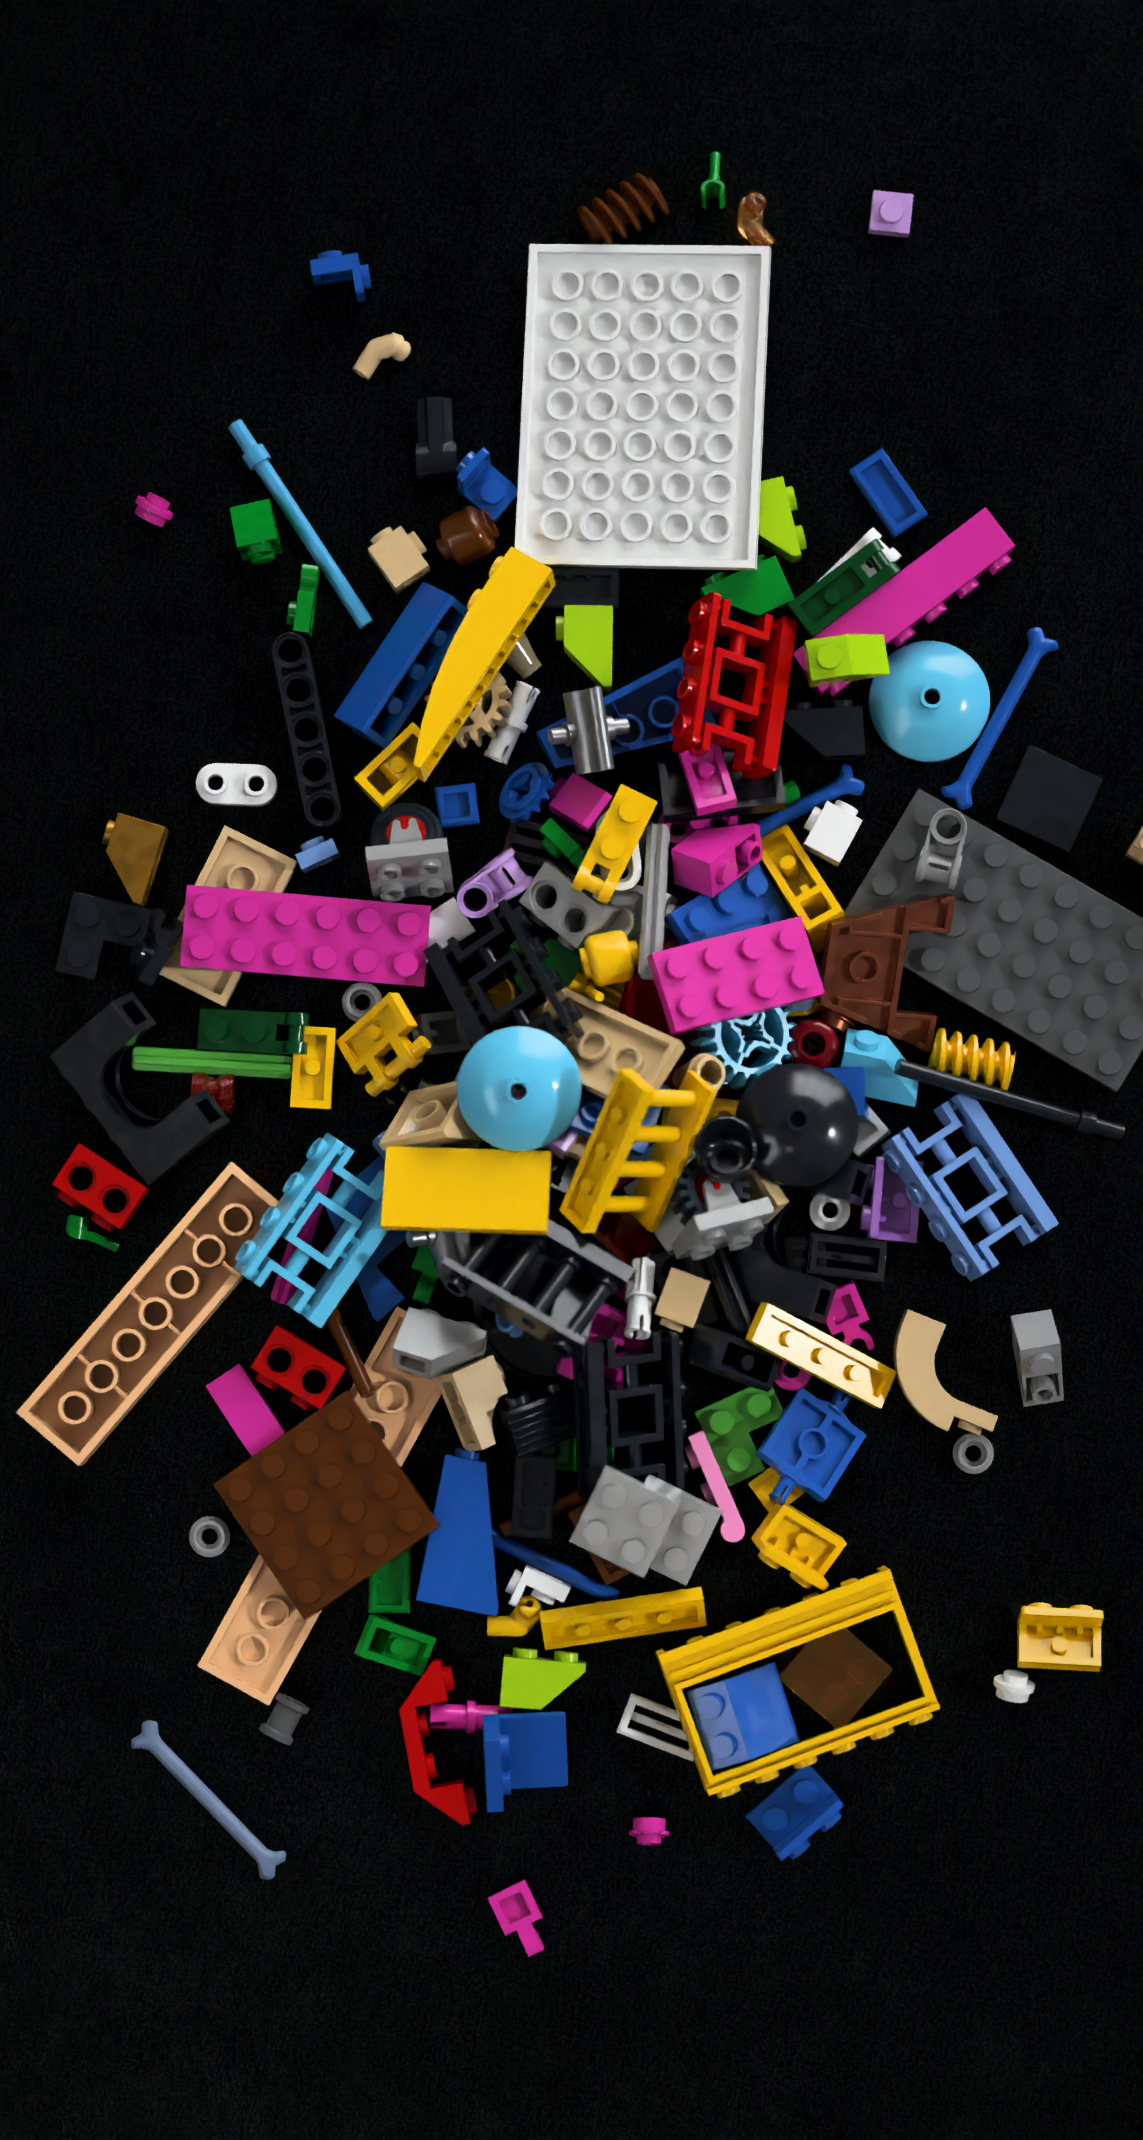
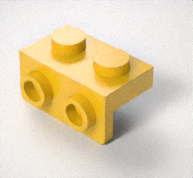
M786 1502L784 1505L775 1504L751 1537L760 1551L757 1556L764 1563L776 1570L781 1565L791 1571L790 1577L801 1586L810 1589L814 1585L822 1591H825L829 1586V1583L823 1576L847 1544L843 1537Z
M1032 1603L1021 1607L1017 1620V1667L1099 1672L1101 1668V1625L1104 1620L1103 1611L1093 1610L1088 1605L1052 1608L1047 1603Z

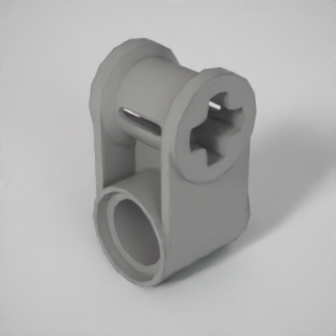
M945 808L939 810L933 816L925 846L921 850L914 881L921 882L925 879L946 884L949 890H955L967 836V823L960 811L953 808ZM945 819L956 820L960 824V832L954 838L945 839L937 832L939 823ZM930 866H935V867H939V868H943V869H947V870H942V869H938V868H933V867H930Z

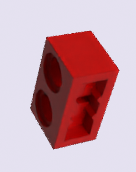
M80 1143L52 1183V1185L60 1189L56 1195L59 1199L75 1209L82 1204L92 1210L94 1213L90 1219L110 1232L114 1226L121 1230L126 1228L151 1190ZM86 1167L91 1171L93 1181L89 1188L79 1191L73 1186L72 1176L77 1169ZM113 1190H121L127 1198L125 1208L118 1213L110 1212L106 1206V1197Z
M279 1325L275 1326L251 1366L252 1369L258 1372L255 1377L257 1381L274 1391L277 1390L279 1385L293 1393L290 1401L308 1412H311L314 1406L321 1410L327 1404L347 1371V1366ZM275 1349H285L291 1356V1365L285 1372H276L269 1364V1357ZM313 1369L321 1371L326 1377V1386L318 1394L309 1392L304 1385L305 1375Z

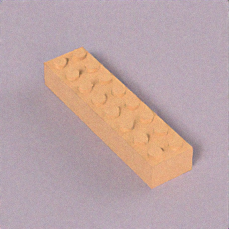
M231 1162L16 1413L78 1466L84 1465L243 1280L244 1276L234 1269L237 1263L236 1255L241 1246L247 1240L252 1241L260 1230L259 1223L266 1210L271 1206L276 1207L279 1201L239 1166Z

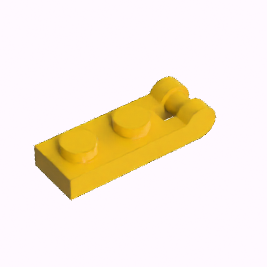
M621 784L570 887L580 892L585 889L597 895L596 900L607 905L658 802ZM595 864L610 871L605 881L591 875Z

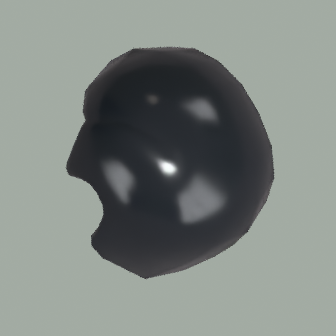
M717 1116L703 1124L696 1136L695 1158L698 1167L703 1175L713 1182L719 1184L736 1183L750 1175L757 1162L758 1149L753 1130L747 1123L734 1116Z

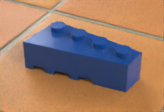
M682 657L603 697L606 716H611L613 719L626 717L630 726L628 734L616 735L614 740H610L612 755L673 741L674 737L671 735V728L677 716L679 706L677 689L683 678L685 666ZM704 708L702 724L708 722L717 726L710 711ZM567 717L534 733L552 769L574 765L572 748L566 747L564 743L550 745L547 736L549 729L561 727L564 722H567Z

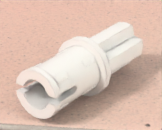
M648 1257L634 1258L631 1261V1267L636 1269L635 1285L625 1301L627 1303V1315L624 1335L632 1339L633 1331H636V1340H644L650 1337L652 1306L656 1304L657 1300L656 1295L653 1294L655 1263Z

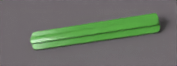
M140 1046L134 1047L132 1053V1067L136 1071L289 1079L292 1076L293 1058L290 1055Z

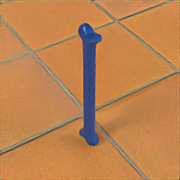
M1039 627L1028 630V649L959 779L952 785L941 788L943 796L954 799L957 808L960 810H965L972 806V787L1041 657L1048 652L1058 649L1056 640L1045 638L1042 629Z
M843 764L840 775L835 781L787 805L786 811L774 812L754 822V824L760 825V835L762 837L813 811L814 807L818 808L826 804L827 801L830 802L841 795H861L865 786L864 782L854 778L852 767Z

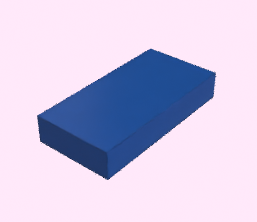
M883 448L849 470V475L894 539L927 517V511Z

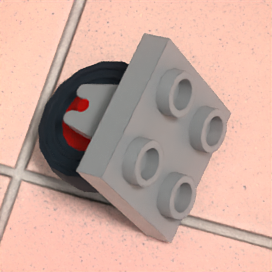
M400 803L389 806L381 812L372 824L371 846L365 847L373 901L397 902L407 897L425 896L433 898L444 893L454 892L447 838H443L440 822L431 810L417 803Z

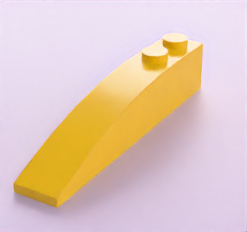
M512 546L504 557L499 556L494 561L489 571L490 578L483 589L478 588L470 597L467 604L468 611L448 647L434 681L421 723L413 763L418 779L423 782L427 780L556 585L551 568Z

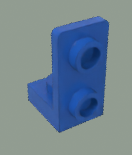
M484 447L477 454L473 451L468 453L457 466L456 470L459 472L456 477L458 492L478 510L485 509L494 523H496L516 501L517 487L491 465L490 453Z

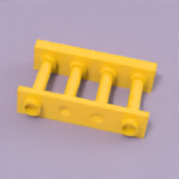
M619 1068L559 1211L582 1233H595L603 1212H629L649 1232H656L717 1091L693 1070L686 1071L679 1090H654L633 1069ZM649 1106L671 1107L663 1126L641 1125ZM633 1142H656L648 1161H626ZM618 1177H641L633 1196H611Z

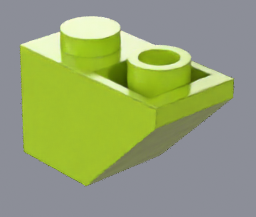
M781 476L761 481L758 543L789 562L795 563L800 561L801 550L806 549L807 546L802 525L795 526L791 511L797 510L793 486L785 487L784 478Z
M514 1647L513 1654H504L500 1706L541 1710L585 1673L586 1661L578 1660V1653L554 1651V1657L549 1658L537 1657V1649Z

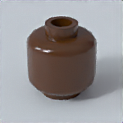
M466 506L440 522L439 533L441 537L436 539V543L447 561L453 558L460 565L468 566L495 549V538L499 536L494 521L485 509L478 510L473 506Z

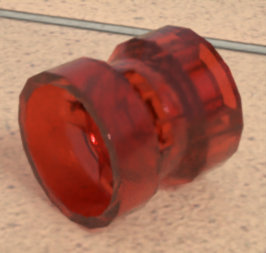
M193 1072L191 1097L207 1089L223 1112L232 1115L235 1098V1075L221 1074L217 1079H214V1077H209L207 1073Z

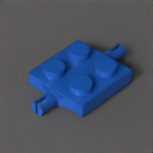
M803 1387L795 1391L755 1454L775 1469L781 1477L772 1493L769 1494V1498L772 1501L777 1499L775 1501L776 1504L784 1505L794 1487L802 1489L820 1503L828 1498L867 1436L851 1424L842 1412L852 1396L837 1389L828 1402L816 1398Z

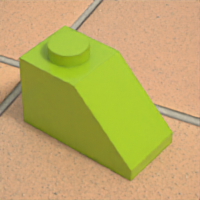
M564 605V616H556V640L564 641V652L598 687H602L603 692H612L613 606Z
M844 634L805 640L803 652L809 688L890 675L884 634Z

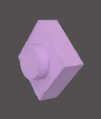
M873 190L868 233L908 238L914 194Z

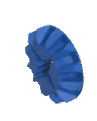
M539 762L528 763L515 771L506 781L499 797V810L501 814L516 823L521 819L528 821L534 811L540 812L543 802L550 799L547 793L555 785L551 780L553 772Z

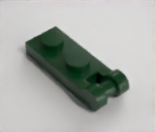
M877 538L787 605L789 611L811 639L902 571L895 561L889 562L882 552L884 547ZM868 561L877 571L870 578L861 568Z
M200 1008L197 1049L307 1055L308 1043L304 1042L305 1027L309 1026L310 1014ZM281 1026H288L287 1041H280Z

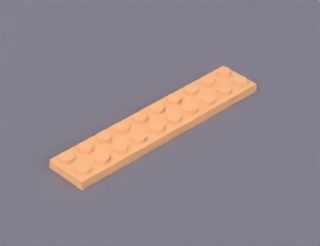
M396 1306L364 1364L376 1392L362 1399L355 1384H353L350 1393L402 1467L442 1393L436 1378L428 1379L392 1367V1347L407 1311ZM259 1554L197 1666L269 1706L322 1610L310 1619L304 1620Z

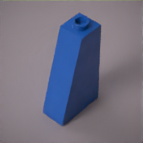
M456 1447L454 1455L448 1453L445 1455L434 1509V1516L441 1526L429 1534L416 1600L497 1617L499 1601L487 1461L478 1460L480 1452H468L463 1448Z

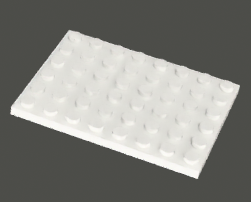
M529 244L515 549L548 567L757 571L771 270L770 246Z

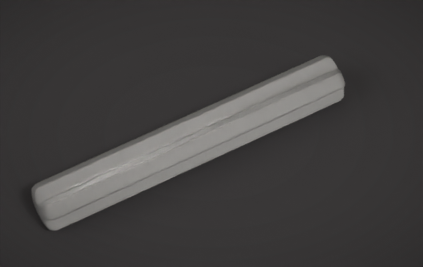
M650 824L647 827L638 964L639 976L645 980H654L647 957L651 953L663 950L670 830L666 824Z

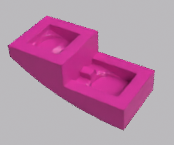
M240 1363L206 1385L214 1401L251 1456H254L286 1433Z

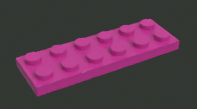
M187 885L180 967L424 987L427 958L423 951L428 948L431 906Z

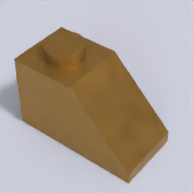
M118 813L116 821L109 820L103 844L108 845L106 852L132 901L137 906L145 908L169 831L164 826Z

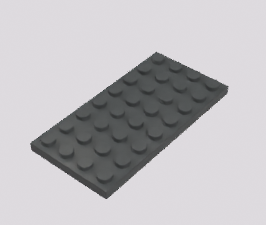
M918 789L844 911L845 917L941 894L953 895L955 897L950 933L909 930L903 968L1117 1093L1143 1050V918L963 813L961 814L965 817L967 823V836L955 890H949L946 884L925 879L921 882L914 881L921 850L925 846L933 816L939 810L952 808L925 791ZM945 819L939 823L937 832L941 837L951 839L959 834L961 827L956 820ZM930 866V867H933V868H938V869H942V870H947V869H943V868H939V867H935V866Z

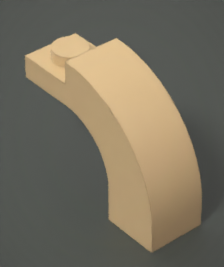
M905 1309L895 1336L893 1358L899 1386L910 1405L925 1420L944 1431H949L954 1417L960 1419L957 1427L979 1436L982 1429L993 1431L998 1416L955 1399L943 1389L937 1379L934 1358L946 1324Z

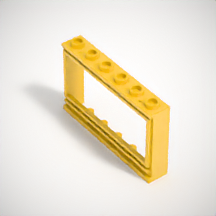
M881 1566L876 1568L878 1573L859 1580L856 1578L845 1580L840 1583L841 1586L822 1594L817 1592L802 1597L803 1601L782 1609L780 1607L768 1609L763 1612V1616L744 1623L741 1621L733 1622L725 1626L726 1630L710 1636L703 1637L700 1635L687 1640L686 1645L665 1652L663 1649L655 1651L704 1789L709 1796L716 1794L718 1798L730 1796L741 1790L739 1784L755 1779L756 1784L767 1782L779 1776V1769L792 1764L794 1769L807 1767L818 1761L816 1755L832 1750L834 1755L849 1751L856 1747V1740L869 1735L871 1740L886 1737L894 1733L893 1726L908 1721L910 1726L926 1722L933 1717L931 1712L941 1709L889 1568ZM892 1610L922 1692V1697L712 1775L683 1695V1688Z

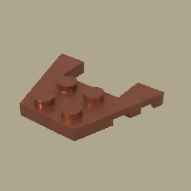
M941 894L828 921L820 971L825 994L816 998V1001L820 1005L858 1022L870 1025L923 1051L931 1052L937 1016L930 1012L897 1010L909 930L950 933L955 897L951 894Z

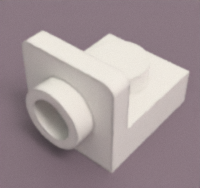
M526 1564L523 1573L515 1569L505 1592L512 1595L508 1604L516 1607L527 1585L534 1588L531 1596L553 1605L556 1599L564 1603L571 1585Z

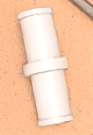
M518 680L515 683L516 686L512 692V697L508 701L513 710L510 713L502 714V717L507 722V726H497L495 730L497 737L491 739L487 750L484 752L485 756L492 757V760L508 765V760L520 733H525L528 728L525 722L537 696L540 694V690L537 688H533V686Z

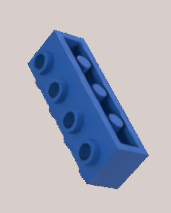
M422 582L334 717L360 737L385 749L391 743L439 671L448 647L468 611L467 608L452 595Z

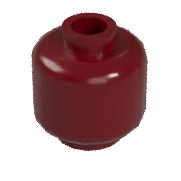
M807 1019L799 1022L789 1032V1037L794 1040L787 1045V1050L792 1055L790 1063L809 1064L823 1069L827 1068L835 1060L839 1051V1040L835 1030L828 1023L819 1019ZM810 1040L814 1041L817 1046L812 1045ZM804 1042H806L808 1047L805 1052L803 1050ZM811 1050H817L816 1054L808 1055Z

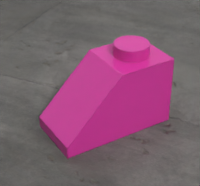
M572 773L568 780L561 776L553 789L548 793L549 798L552 799L549 804V810L587 838L595 830L597 821L608 811L613 800V796L575 773Z

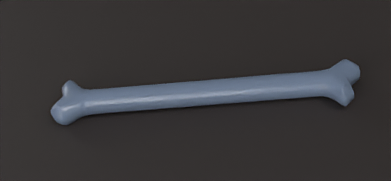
M152 1720L144 1721L141 1734L132 1738L131 1748H142L150 1751L256 1860L259 1877L265 1880L274 1878L275 1867L285 1861L286 1852L267 1849L163 1742L159 1736L158 1723Z

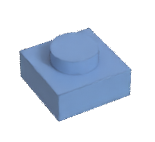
M323 836L303 843L301 845L302 852L295 854L303 873H307L341 857L333 839L325 841Z

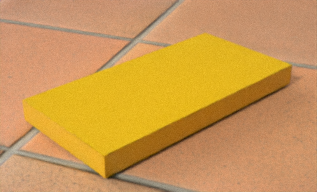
M386 1146L381 1228L382 1230L548 1235L552 1152Z

